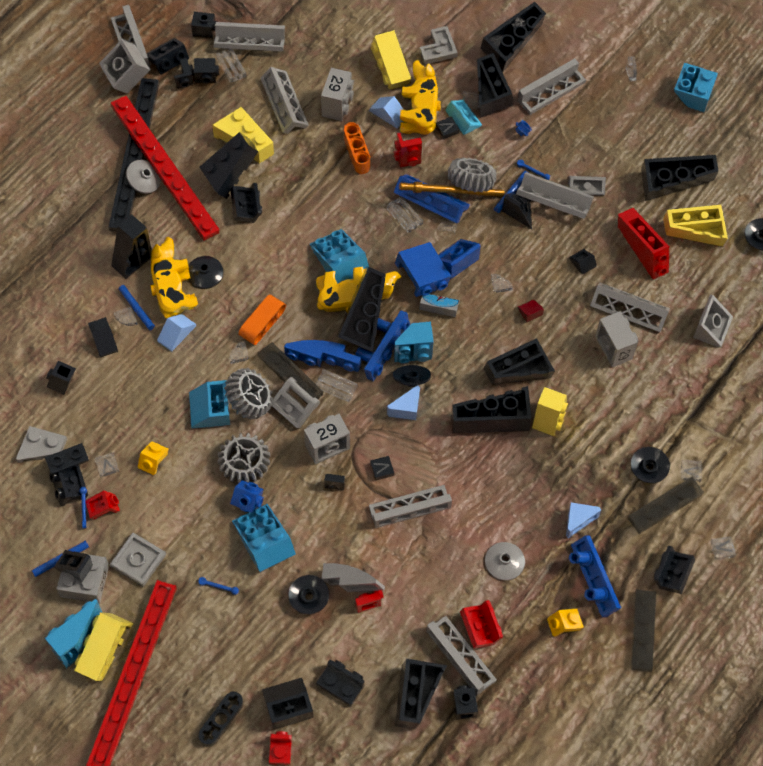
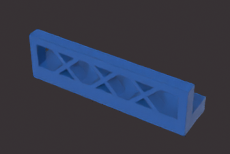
M408 174L399 177L393 192L455 223H459L463 211L468 210L470 204L447 193L424 191L422 193H413V191L399 190L400 183L422 182Z

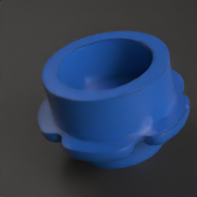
M524 120L516 123V132L520 136H528L532 130L529 124Z

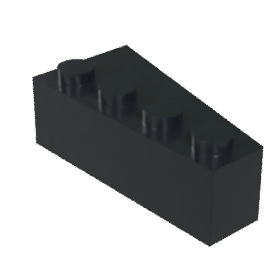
M533 2L483 37L480 49L486 55L494 53L501 71L504 72L542 26L546 13L536 2Z
M716 155L644 159L641 173L645 201L714 181L718 173Z
M371 267L365 268L336 335L337 337L373 352L386 274Z
M528 386L514 392L513 390L506 391L505 394L498 396L493 394L486 396L485 399H473L453 404L451 413L452 434L530 431L532 416Z

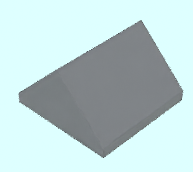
M710 295L693 338L716 347H722L733 316L714 295Z

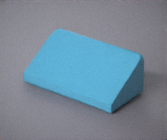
M464 100L450 101L445 109L450 117L452 116L462 134H467L482 126Z

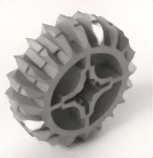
M456 158V160H452L448 168V180L455 184L456 187H461L462 190L487 192L492 189L497 178V173L493 166L482 162V160H476V158Z
M238 369L229 376L224 387L227 391L225 396L229 398L227 403H231L232 409L236 410L237 415L241 414L243 418H248L249 420L265 415L272 406L271 401L273 400V397L270 396L273 392L269 390L270 385L266 384V378L263 379L261 373L256 374L255 369Z
M240 432L238 438L232 435V441L226 439V445L220 446L221 451L218 452L219 459L217 460L218 465H220V471L224 472L225 478L230 477L231 482H234L236 479L238 484L242 480L249 482L250 479L256 482V476L262 478V472L268 471L267 466L270 465L269 458L271 457L270 452H268V446L264 445L262 439L258 440L256 435L252 438L249 433L246 434V437H243ZM236 450V455L231 460H228L231 453ZM241 454L243 457L247 458V463L245 460L241 459ZM257 457H260L258 463L254 467H252V462L255 461Z

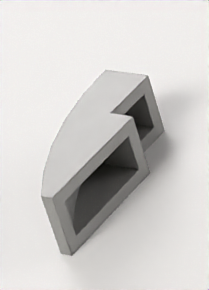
M336 563L323 564L322 579L331 586L339 585L347 592L385 590V586L377 579L358 568Z

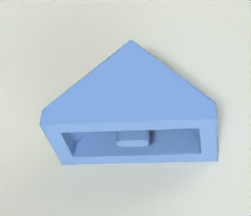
M395 96L381 97L369 109L370 112L397 129L400 127V123L404 122L400 120V110L403 108Z
M183 314L169 317L157 342L172 352L196 327V324Z
M418 385L389 404L387 406V415L394 418L416 420L420 387Z
M571 503L568 511L566 537L570 538L597 519L601 513L600 507Z

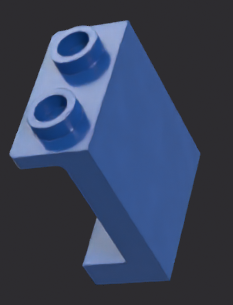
M431 242L398 252L395 264L397 268L404 267L416 287L414 292L416 297L426 296L433 291H440L448 286L451 275Z

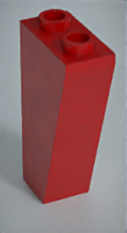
M634 208L619 213L618 229L651 278L654 280L669 273V245Z

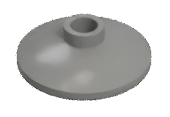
M133 161L126 170L128 183L140 193H152L160 186L161 179L148 161Z
M500 542L490 547L487 551L485 566L494 578L509 581L517 578L522 573L525 566V557L516 545L509 542ZM507 556L509 560L503 561L502 557Z

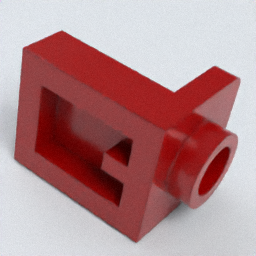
M105 490L86 500L89 517L94 520L110 511L115 513L120 511L117 496Z
M382 590L372 591V594L364 593L359 595L355 599L357 612L360 613L381 606V599L384 598Z
M284 731L270 734L269 764L291 765L292 735H288Z

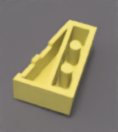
M395 31L374 36L371 50L383 75L384 84L388 86L389 90L408 85L411 77Z
M242 107L212 125L214 137L218 140L220 138L228 142L239 132L250 138L258 150L253 159L258 163L274 155L273 141Z
M721 205L667 210L663 217L667 236L722 247L728 239Z
M544 387L537 404L532 428L552 436L555 435L556 430L560 431L568 406L567 395Z
M100 613L97 615L92 623L94 628L84 641L85 648L75 661L76 668L74 671L93 680L102 681L115 658L113 655L117 646H121L124 642V639L121 638L126 628L131 629L133 623L112 613Z

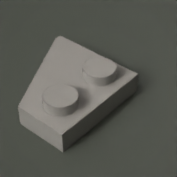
M29 426L16 461L22 463L23 460L34 458L35 460H41L49 455L60 452L64 449L67 437Z

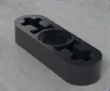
M228 693L200 729L198 736L202 745L206 747L215 745L235 719L244 704L240 693ZM235 698H238V705H233L230 708V712H232V714L230 715L229 712L226 710L230 706L229 700H234ZM225 714L227 721L221 725L215 722L217 715ZM212 723L213 726L216 728L212 732L213 739H207L205 741L204 733L206 732L207 734H209L211 732L212 726H210V724Z

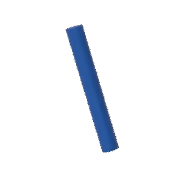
M523 171L506 194L518 190L527 171ZM504 196L494 207V211L500 213L502 210Z
M121 285L118 290L147 329L152 330L155 325L126 286Z
M85 540L69 549V551L80 553L89 548V545ZM62 554L33 569L34 576L37 577L53 568Z

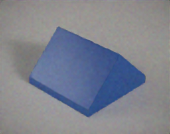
M460 239L439 254L440 259L451 275L450 279L479 260L481 248L479 243Z

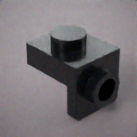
M187 58L180 60L183 74L174 76L177 89L193 85L192 75H194L192 64H188Z

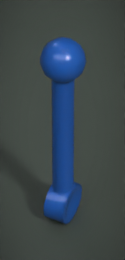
M523 160L517 161L518 167H524L546 180L550 179L549 174H544L524 164Z
M81 487L79 492L82 501V529H85V494L87 493V488Z
M200 577L198 580L201 586H213L230 591L233 595L239 593L237 587L231 588L207 581L204 577Z

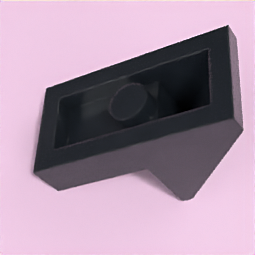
M106 317L88 323L100 358L118 352Z
M65 550L54 567L60 572L72 574L80 582H83L93 564L88 554Z

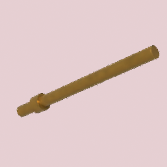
M422 182L399 184V190L413 191V193H422L424 191L504 196V190L502 189L474 192L466 189L462 190L461 187L429 185L422 184Z

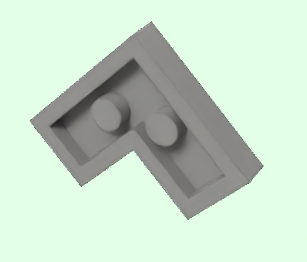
M447 26L432 29L431 36L434 44L419 47L424 65L455 58L458 55Z

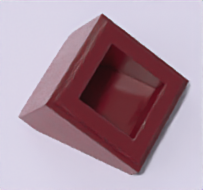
M534 299L518 306V310L526 323L542 316L544 312L543 307Z

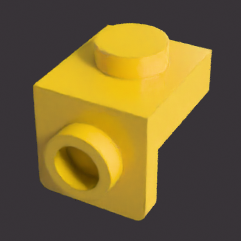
M151 441L140 453L138 468L155 475L158 464L168 455L169 449Z
M577 609L558 610L547 618L553 637L559 636L563 632L579 631L584 628Z

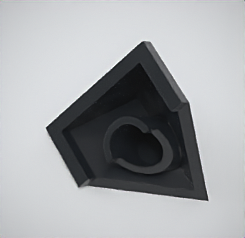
M517 191L505 194L502 212L532 229V200L516 195Z

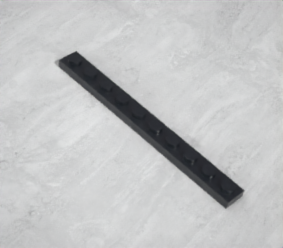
M142 78L135 109L150 129L159 89V80ZM130 134L109 222V231L117 232L120 222L132 214L136 190L128 183L126 170L133 161L143 160L144 154Z

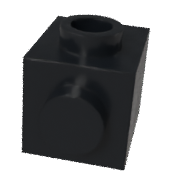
M194 11L191 23L192 35L213 38L215 24L218 22L215 21V14Z
M194 58L195 83H216V76L220 75L219 65H216L215 58Z
M58 361L55 368H50L46 379L49 380L47 388L65 395L76 368Z
M464 685L453 690L456 720L476 718L478 708L475 688H469V686Z

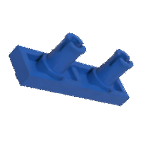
M400 310L392 323L378 318L377 330L385 332L386 335L375 352L362 347L357 349L355 356L361 357V360L368 362L364 369L367 379L374 382L375 378L381 374L385 362L391 358L395 341L410 326L407 312Z
M585 535L571 544L573 553H570L569 561L572 564L580 565L589 586L585 590V598L588 601L595 600L601 617H607L621 609V606L591 537Z

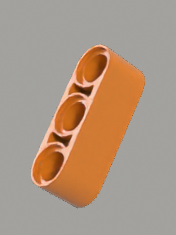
M349 122L344 126V142L355 171L359 174H365L370 170V154L359 125Z
M269 294L241 326L238 335L253 345L258 344L283 314L286 304Z

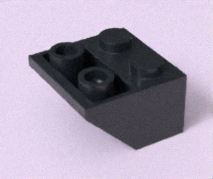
M302 677L262 689L273 730L314 718L311 702Z

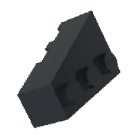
M494 53L478 58L480 116L484 117L513 106L512 92Z
M239 132L199 168L216 193L228 199L231 187L234 184L237 185L239 182L238 178L244 170H247L258 150L250 138Z
M132 214L128 218L123 219L117 227L111 264L119 274L127 279L152 257L148 229Z
M537 338L487 361L483 368L492 385L551 378L555 372Z
M406 658L401 667L395 726L410 729L418 727L447 665Z

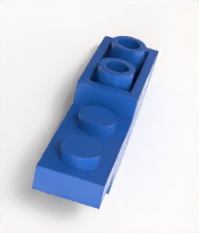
M303 340L287 343L284 346L285 356L294 361H303L309 366L321 367L322 362L325 361L332 366H341L347 371L359 372L361 367V357L346 353V345L322 340Z

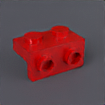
M397 133V140L394 141L395 161H399L400 168L421 164V137L403 141L401 133Z
M489 600L484 601L481 605L465 607L460 610L473 649L492 646L503 638L501 627L498 624L495 611Z

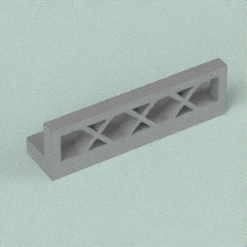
M122 6L124 14L111 17L118 41L121 39L125 40L121 38L124 33L131 35L125 41L136 45L150 68L148 56L130 6ZM126 20L124 27L116 24V22Z
M216 22L214 48L283 52L285 44V26L227 22Z
M574 58L520 89L517 101L531 115L586 83V79L578 71L579 62ZM574 75L579 80L577 82L568 81ZM556 85H565L563 90H556L554 87ZM542 93H551L549 98H541L540 96ZM537 101V105L531 108L527 102Z
M270 67L260 79L282 132L288 134L295 126L306 129L309 125L287 72Z
M527 172L524 174L521 186L516 195L583 219L587 216L594 196Z
M601 282L597 285L590 306L614 314L619 311H616L613 304L618 301L623 302L626 310L621 313L629 321L661 332L670 308ZM598 295L606 296L609 303L605 305L597 304ZM639 308L644 316L637 319L633 317L631 310ZM654 314L662 317L659 326L651 324L648 317Z
M445 485L371 504L369 505V510L375 528L450 509L452 499L450 494H447ZM442 492L443 496L431 499L434 493ZM421 498L424 500L417 503H413L414 499ZM402 503L405 505L402 507L394 508L395 504ZM383 508L387 511L375 513L374 509Z
M447 616L436 623L432 621L427 625L426 632L469 687L475 688L476 696L496 682L497 679ZM444 623L450 629L449 636H446L439 628ZM451 640L459 641L463 645L462 652L456 650ZM464 656L472 657L475 660V668H471L464 660ZM476 672L486 674L490 680L483 684L476 675Z

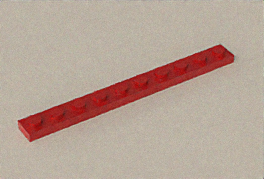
M124 96L111 102V108L203 241L219 234L220 229L128 97Z
M159 580L156 581L86 766H110L177 590L175 585Z

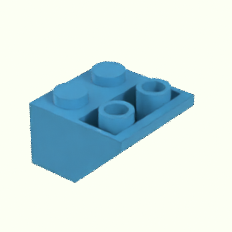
M684 63L674 92L687 107L705 112L718 73Z
M431 322L412 323L395 341L394 363L425 362L432 359L434 342Z
M226 380L206 382L189 392L191 428L230 425L229 403H227L228 397L225 396L227 391L224 389Z

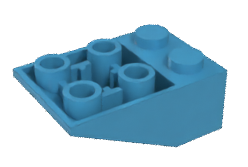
M342 229L336 230L309 244L325 271H335L337 284L344 280L353 279V268L363 267L365 269L369 267L365 252Z
M268 504L255 509L252 513L249 512L232 520L259 572L296 555L289 535Z
M96 599L85 603L77 614L67 617L64 624L53 628L45 638L53 653L66 669L76 661L80 653L82 654L85 648L84 641L94 628L92 623L95 617L103 613Z

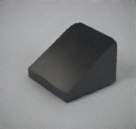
M585 249L569 257L581 274H585L597 266L595 256Z

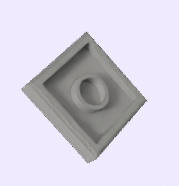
M132 533L109 565L144 587L166 556V552Z

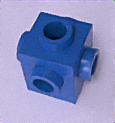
M242 480L235 486L230 504L239 507L241 511L252 513L257 507H261L264 497H262L264 489L258 487L255 483Z

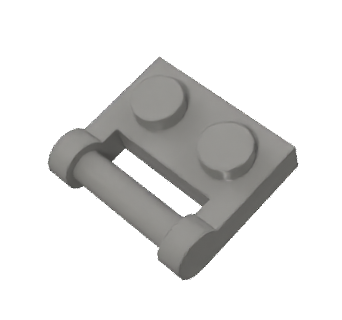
M290 377L271 403L296 428H301L312 411L318 407L320 401L316 397L310 396L296 383L297 381L293 377ZM292 389L308 405L304 407L288 393L289 390Z

